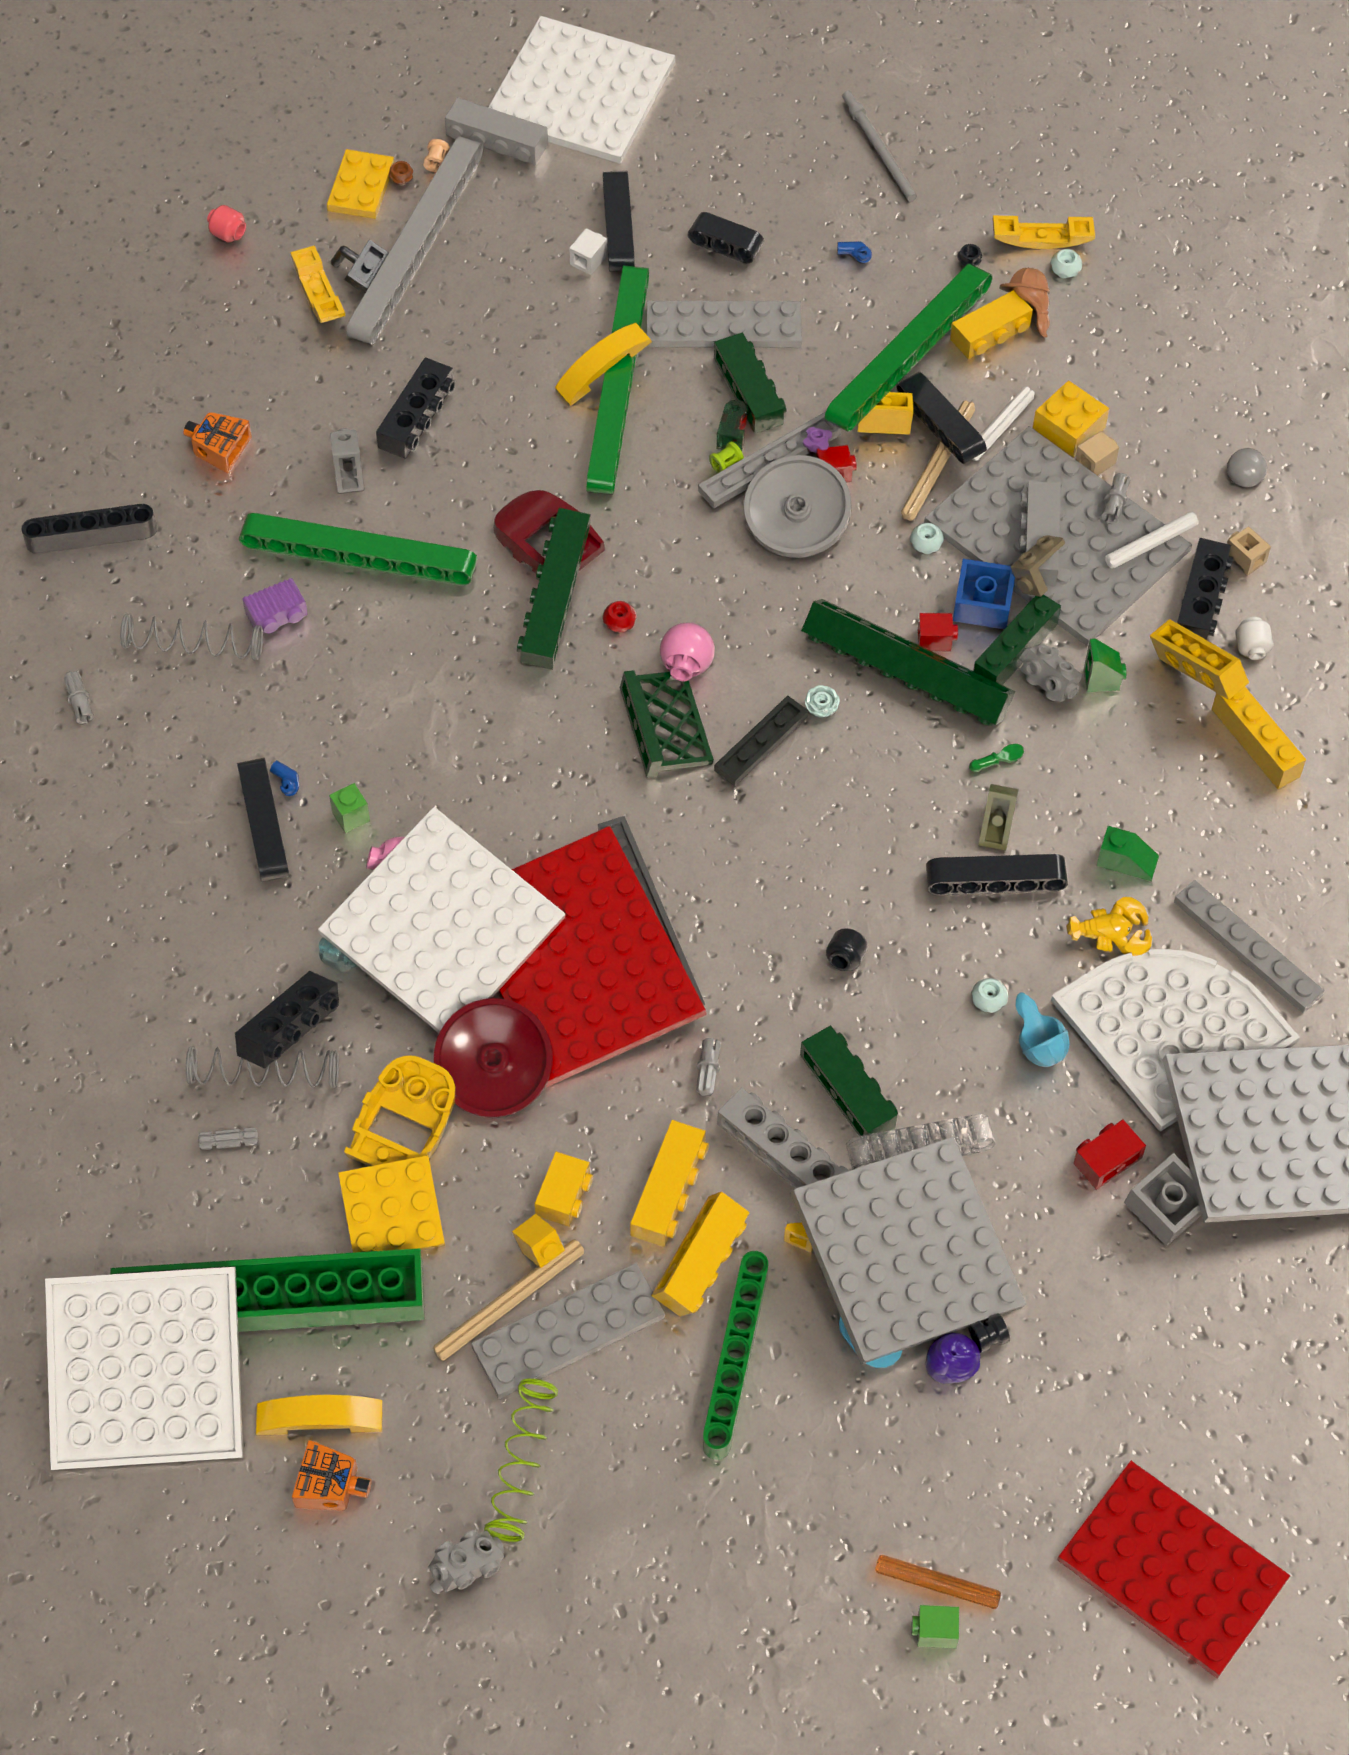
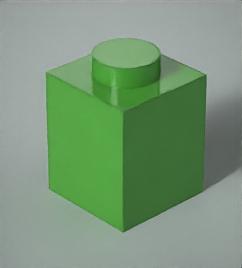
M355 783L329 795L332 813L345 833L370 822L368 803Z
M920 1605L918 1616L912 1615L911 1626L912 1636H917V1647L957 1648L959 1641V1607Z

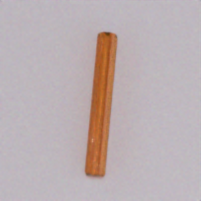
M880 1555L877 1560L875 1571L878 1574L992 1609H997L1001 1598L999 1590L886 1555Z

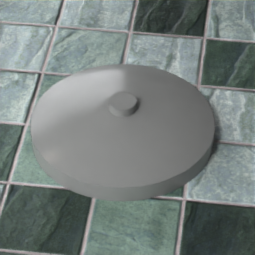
M793 455L777 459L763 467L754 476L747 488L744 499L746 523L756 541L775 554L791 558L816 555L835 544L848 526L851 516V496L848 485L842 475L832 465L821 459L806 455Z

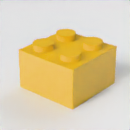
M1068 380L1035 410L1033 429L1074 458L1079 445L1106 428L1110 408Z

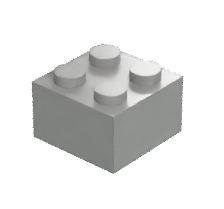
M1174 1153L1132 1188L1124 1201L1129 1209L1166 1246L1202 1216L1191 1170Z

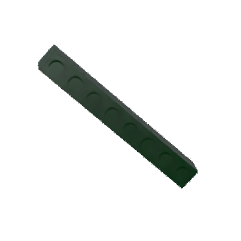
M824 599L813 601L801 630L808 634V639L820 644L825 642L832 646L834 652L841 655H847L848 653L856 657L855 661L866 667H871V665L881 669L880 673L892 679L897 677L905 681L904 685L913 690L922 689L929 693L928 696L938 702L945 700L953 704L952 708L960 713L968 714L970 712L978 716L977 720L988 726L996 725L1003 721L1016 692Z

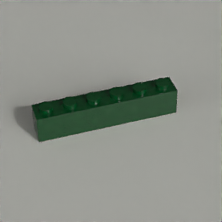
M559 508L557 516L551 517L549 532L552 533L550 541L545 540L542 556H546L545 562L538 566L536 580H539L538 588L533 587L530 596V604H533L531 612H526L523 623V628H527L525 636H520L518 640L517 652H521V663L553 670L590 529L591 514Z

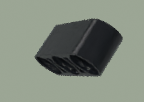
M701 212L688 231V238L694 244L746 264L753 262L764 244V238L759 232L708 212Z

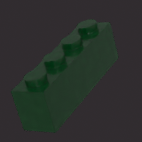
M743 332L714 341V359L744 414L746 404L747 421L754 434L783 425L784 413L787 412L783 398L777 396L775 384L772 379H768L762 360L757 359L753 343L747 341Z
M1044 594L1041 597L1035 596L975 661L973 671L1003 685L1022 665L1023 662L1020 661L1022 653L1027 648L1040 645L1058 625L1061 605Z
M830 1025L801 1042L800 1056L865 1145L896 1128L898 1111L891 1100L884 1098L881 1094L880 1085L875 1078H870L864 1071L865 1068L862 1060L857 1055L853 1056L848 1049L845 1037L840 1032L836 1033Z

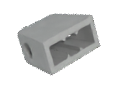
M341 428L337 432L330 433L338 493L364 490L357 431ZM347 462L352 463L353 470L344 471L343 464Z

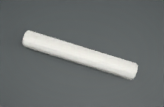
M1023 387L980 434L986 443L987 450L1034 399L1035 392L1032 389ZM984 453L973 458L972 460L978 461Z
M1194 512L1187 513L1106 555L1105 561L1108 567L1111 569L1116 568L1197 526L1199 521Z

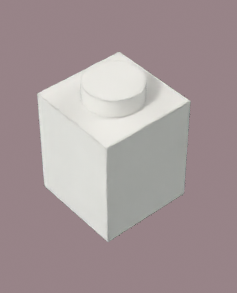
M586 228L569 248L570 265L592 275L608 256L607 238Z

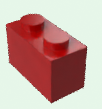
M1122 1119L1115 1125L1113 1123L1106 1125L1099 1132V1136L1092 1141L1090 1139L1083 1141L1076 1148L1077 1152L1073 1164L1097 1190L1141 1160L1146 1144Z

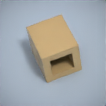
M1100 431L1078 446L1076 460L1098 476L1116 464L1119 446L1114 439Z

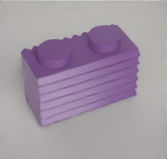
M293 578L243 598L245 613L253 627L260 625L263 633H273L279 626L289 622L297 623L304 616L308 615L306 602Z

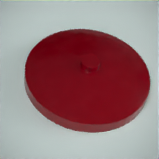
M489 998L474 1001L463 1006L446 1021L435 1043L434 1064L443 1067L453 1078L455 1084L454 1103L457 1106L477 1116L499 1118L524 1110L541 1095L552 1072L553 1050L545 1027L531 1011L513 1001Z

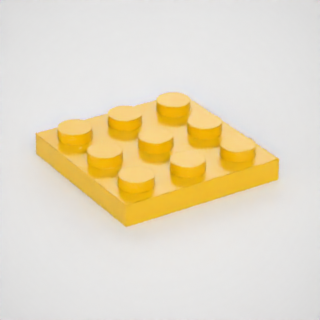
M428 1155L338 1172L353 1253L418 1248L425 1250L445 1246Z

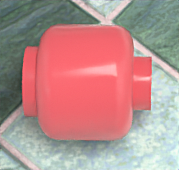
M221 205L211 210L207 217L209 232L227 243L241 239L246 231V223L242 213L227 205Z

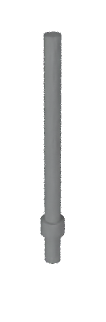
M851 91L844 92L842 97L849 107L850 115L854 120L858 121L909 202L914 201L917 195L866 117V110L861 103L856 101Z

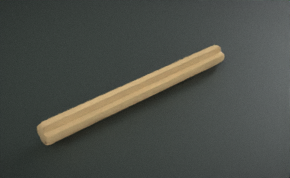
M965 400L961 403L958 411L969 422L975 412V404L972 401L968 402ZM941 441L901 510L904 520L913 521L951 455V452Z
M576 1239L570 1241L564 1246L565 1251L543 1268L536 1267L436 1343L433 1347L436 1356L442 1361L446 1360L584 1254L583 1246Z

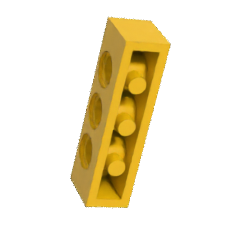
M1171 619L1149 635L1160 660L1228 700L1249 684L1239 658Z

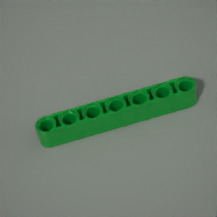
M759 1251L747 1252L741 1260L703 1432V1451L713 1460L725 1458L731 1450L768 1277V1259ZM757 1266L762 1270L758 1273H752L747 1268ZM752 1294L756 1298L752 1301H745L741 1296ZM746 1322L750 1326L747 1329H738L735 1324ZM733 1350H739L744 1355L740 1358H733L728 1353ZM725 1379H733L738 1384L733 1387H727L722 1382ZM724 1407L729 1409L731 1413L727 1416H720L715 1411ZM713 1437H721L725 1442L722 1445L715 1446L709 1440Z

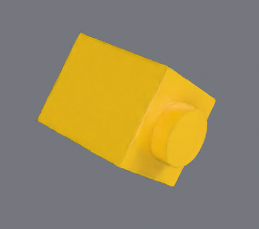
M534 1214L512 1231L521 1252L540 1268H543L565 1251L556 1230L537 1214Z

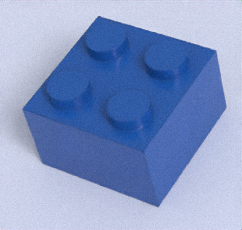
M963 559L953 621L1005 629L1008 623L1015 581L1011 566Z

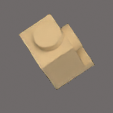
M1249 526L1241 532H1234L1227 541V544L1231 545L1229 556L1234 557L1233 560L1244 569L1245 575H1250L1267 563L1271 546Z

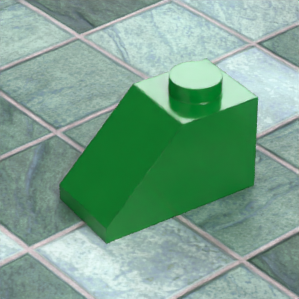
M1096 638L1090 639L1083 669L1087 693L1120 691L1122 680H1126L1127 676L1126 664L1121 663L1120 653Z
M1107 826L1096 866L1152 882L1159 855L1136 833Z

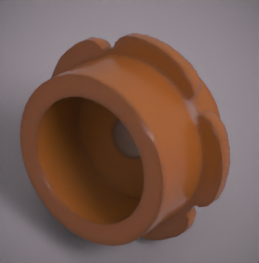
M397 161L392 164L389 177L393 179L394 183L406 184L413 178V169L409 163Z

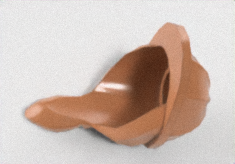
M1022 268L1013 275L1010 283L1001 284L999 289L1005 292L1014 290L1019 297L1035 308L1037 313V330L1042 337L1046 338L1048 337L1047 330L1050 325L1049 312L1047 311L1050 289L1048 288L1047 279L1038 269Z

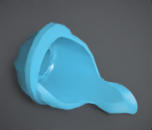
M1020 992L1017 995L1015 1006L1018 1014L1024 1020V1025L1019 1035V1044L1023 1050V1055L1032 1063L1043 1067H1050L1061 1062L1069 1050L1068 1030L1055 1017L1041 1015L1035 1001L1024 992Z

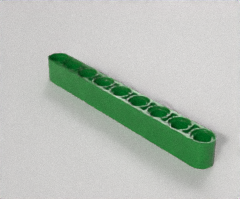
M250 513L246 516L239 536L240 543L251 549L458 585L471 583L478 559L474 552L467 549L259 513Z

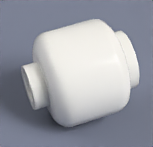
M1259 617L1244 619L1235 630L1238 651L1243 656L1249 657L1252 660H1259L1264 658L1273 648L1274 644L1270 625Z

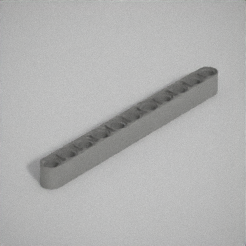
M461 136L456 138L353 313L347 326V337L371 345L376 342L478 166L483 155L484 146L482 143Z

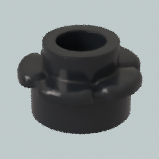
M966 244L959 251L957 258L963 266L971 264L976 267L982 261V253L977 245Z

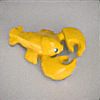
M1122 897L1113 905L1110 914H1107L1106 909L1102 908L1091 910L1090 913L1093 918L1080 922L1075 916L1068 919L1069 923L1066 925L1067 933L1071 935L1072 940L1077 941L1080 935L1097 939L1096 947L1099 950L1111 952L1113 942L1123 954L1132 953V956L1148 953L1152 946V935L1149 929H1146L1144 932V940H1140L1142 930L1136 931L1129 940L1126 938L1132 929V924L1139 925L1141 920L1143 926L1148 925V914L1145 907L1140 901L1132 897Z

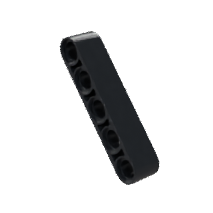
M628 171L603 172L609 272L622 271L623 265L635 267Z
M917 372L896 385L898 393H912L913 412L959 462L965 464L987 451L986 443L980 433L923 373Z
M134 504L32 518L23 523L21 531L27 550L39 554L148 539L157 532V525L153 509L149 505Z
M265 758L237 763L261 882L290 877Z
M1059 854L940 857L931 859L926 863L928 891L934 895L1054 892L1063 890L1068 886L1065 857Z

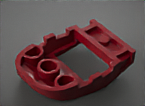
M529 491L513 499L496 514L493 526L494 534L504 547L507 546L512 551L514 559L519 563L525 562L532 567L533 572L537 573L539 564H544L545 558L528 544L526 540L549 523L552 516L556 517L559 508L573 511L578 510L547 491ZM591 525L579 571L605 551L604 541Z

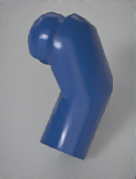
M861 241L837 242L838 255L850 254L861 263H866L872 258L871 250Z
M276 760L271 765L270 772L281 778L282 786H280V790L287 796L295 795L300 787L298 773Z

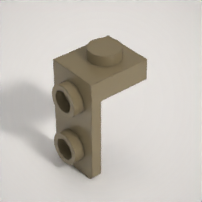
M1050 535L1039 538L1036 544L1029 551L1023 553L1019 560L1011 566L1017 586L1023 594L1041 597L1048 591L1038 568L1065 544L1063 538Z

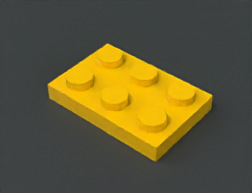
M346 149L327 202V211L376 219L390 179L391 166L395 163L394 157Z

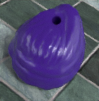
M953 1332L948 1333L935 1340L930 1346L925 1362L926 1370L929 1376L941 1384L964 1382L974 1376L979 1370L981 1354L976 1343L966 1335Z

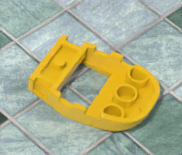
M402 1056L391 1061L378 1076L379 1081L371 1092L367 1091L362 1101L363 1106L359 1117L356 1118L352 1128L355 1135L351 1147H346L344 1150L348 1158L355 1159L368 1166H374L426 1155L430 1159L436 1151L455 1102L453 1078L443 1067L418 1056ZM381 1107L432 1130L420 1154L369 1131Z

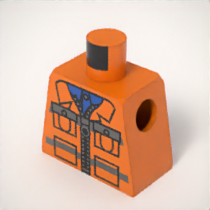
M212 412L205 416L201 424L188 421L183 431L185 436L192 438L193 452L197 457L226 473L230 472L252 438L248 420Z
M309 1440L292 1494V1500L295 1508L344 1511L347 1509L350 1495L368 1498L372 1479L356 1476L358 1467L356 1459Z

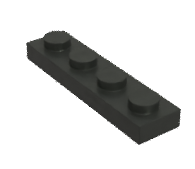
M787 695L714 765V771L736 786L808 717L809 710Z

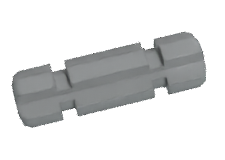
M254 1127L244 1128L242 1132H240V1129L215 1131L216 1134L201 1132L198 1136L201 1150L213 1149L212 1146L220 1149L241 1147V1143H245V1146L258 1143V1133Z

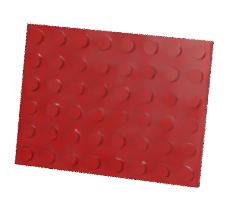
M610 826L511 869L566 914L562 922L499 989L503 999L518 1003L531 1011L540 1020L549 1035L553 1050V1066L546 1088L707 1015L704 1005Z

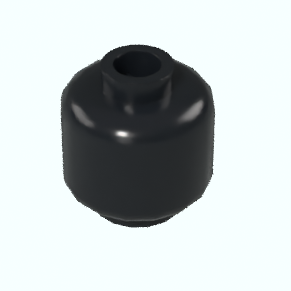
M849 928L840 929L835 932L828 944L826 957L835 969L853 971L859 967L868 951V943L865 937L858 931Z

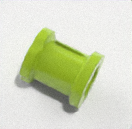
M732 441L727 443L726 448L717 454L712 453L709 455V462L717 473L744 459L742 451Z

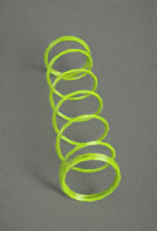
M527 1378L519 1382L518 1393L530 1406L514 1410L511 1414V1419L515 1426L524 1433L513 1435L505 1441L506 1450L518 1461L509 1462L498 1469V1476L501 1481L513 1490H504L493 1495L491 1498L493 1507L506 1518L490 1521L485 1524L484 1531L487 1530L491 1537H498L503 1541H521L524 1539L525 1533L515 1525L500 1521H515L522 1524H527L528 1522L523 1519L513 1518L499 1510L494 1504L495 1497L512 1492L533 1496L534 1493L520 1490L506 1482L501 1476V1470L506 1466L514 1464L541 1467L538 1463L525 1461L514 1455L508 1449V1442L510 1439L520 1436H532L542 1440L547 1439L545 1435L531 1433L520 1427L515 1422L514 1415L517 1411L528 1408H538L546 1412L554 1411L550 1407L539 1406L530 1402L522 1395L521 1391L528 1396L539 1399H553L558 1396V1389L553 1384L540 1379ZM534 1384L543 1386L554 1393L535 1392L525 1388L523 1385ZM489 1528L507 1529L519 1534V1536L501 1534Z

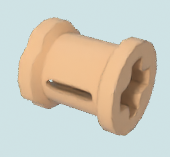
M432 139L428 143L427 148L429 152L424 159L423 166L430 172H437L450 150L448 143L441 139Z

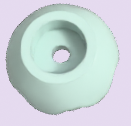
M1070 249L1058 251L1050 261L1052 271L1060 278L1075 277L1082 269L1080 256Z
M922 523L913 529L910 535V542L915 550L924 554H931L939 550L944 542V536L936 525Z
M818 685L808 691L805 706L812 715L825 718L836 712L840 699L834 689Z
M985 978L978 981L971 992L974 1005L983 1012H996L1002 1006H1005L1008 1001L1006 987L994 978Z

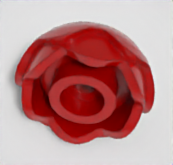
M625 601L612 602L605 608L603 613V622L607 625L608 629L620 633L631 629L637 618L633 606Z

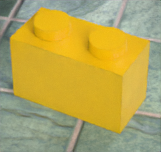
M889 392L858 423V432L910 435L913 416L912 393Z
M555 1151L534 1203L535 1214L543 1219L570 1227L573 1217L578 1218L581 1213L583 1201L580 1199L583 1192H588L592 1185L594 1175L590 1174V1162Z

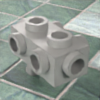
M1042 643L1035 647L1027 648L1020 657V661L1023 662L1020 671L1026 675V681L1032 685L1042 687L1046 691V697L1052 701L1062 702L1066 699H1072L1079 691L1080 687L1078 685L1083 675L1071 663L1058 656L1059 650L1055 647L1050 648Z
M472 1530L466 1533L458 1544L453 1545L451 1541L441 1544L435 1550L436 1555L428 1566L435 1579L430 1584L431 1590L436 1594H440L443 1589L445 1592L457 1587L459 1590H462L471 1585L476 1578L481 1576L488 1578L494 1575L500 1569L499 1564L504 1558V1547L498 1537H491L487 1530L480 1534L476 1530Z

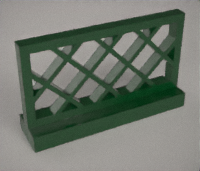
M635 670L624 671L619 688L646 777H658L659 771L712 765L714 759L689 680L681 681L682 688L678 692L666 685L669 681L676 680L671 676L670 672L636 675ZM650 683L657 687V690L652 695L643 690L641 684ZM661 691L674 697L670 704L657 698ZM678 700L689 706V711L686 714L674 708ZM652 703L665 710L660 717L649 712L648 708ZM668 713L681 720L677 727L664 720ZM685 723L696 729V734L693 737L680 730ZM658 726L671 732L667 740L656 734L655 730ZM675 736L688 742L684 750L670 743ZM693 745L702 750L704 756L694 757L687 752ZM665 749H668L678 755V758L676 760L664 761L662 753Z

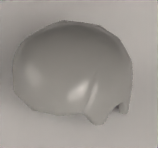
M1252 448L1239 449L1228 460L1227 476L1236 485L1244 488L1256 486L1266 476L1267 463L1264 456L1258 450Z

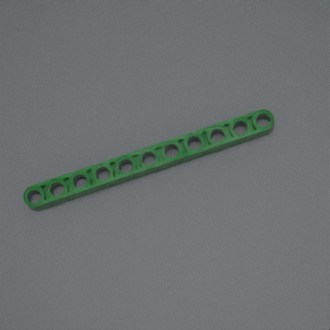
M971 264L966 265L832 400L825 412V421L847 432L853 430L951 329L952 322L962 318L988 291L993 275Z
M623 265L612 333L634 323H637L641 328L648 289L649 268ZM627 354L604 374L588 468L587 492L614 494L637 354L632 358Z

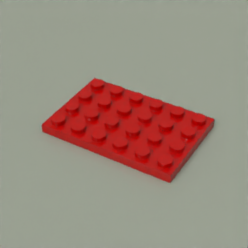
M1132 1460L1057 1559V1561L1217 1679L1291 1576Z

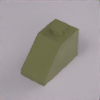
M995 784L990 785L979 846L1006 851L1019 789Z

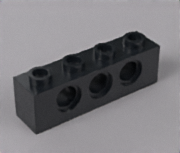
M426 357L423 359L376 431L379 449L406 459L411 450L414 451L417 448L420 436L429 429L435 413L440 412L447 394H451L455 388L456 380L453 377L452 367Z
M1199 538L1177 623L1207 640L1208 635L1214 636L1217 620L1212 619L1213 614L1219 615L1223 599L1218 598L1219 593H1225L1228 578L1223 577L1224 572H1230L1234 557L1229 556L1230 544Z
M308 971L235 1032L237 1056L264 1069L268 1067L273 1061L279 1059L293 1044H296L307 1032L315 1028L321 1020L336 1010L339 1006L338 984L319 974Z

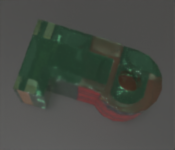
M731 400L726 403L717 431L716 449L723 450L726 448L727 443L732 441L743 451L745 430L742 429L745 428L747 422V406L743 401Z

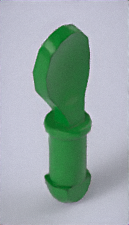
M1017 743L1009 744L998 754L992 752L991 755L978 760H972L969 769L972 772H980L982 769L999 765V761L1007 763L1016 762L1022 758L1024 747Z

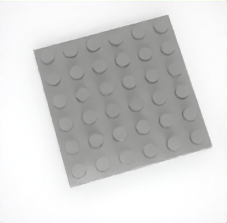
M954 1137L793 1189L790 1192L861 1365L969 1327L970 1324L977 1321H986L989 1316L999 1313L1003 1315L1026 1305Z

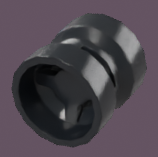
M999 1313L989 1316L988 1320L984 1323L977 1321L969 1325L971 1339L978 1346L980 1353L990 1350L992 1344L1003 1345L1010 1342L1007 1326Z

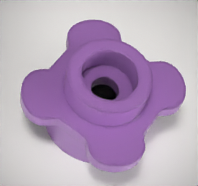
M810 427L807 429V438L803 440V445L817 453V449L826 450L829 447L828 440L832 438V432L830 430Z

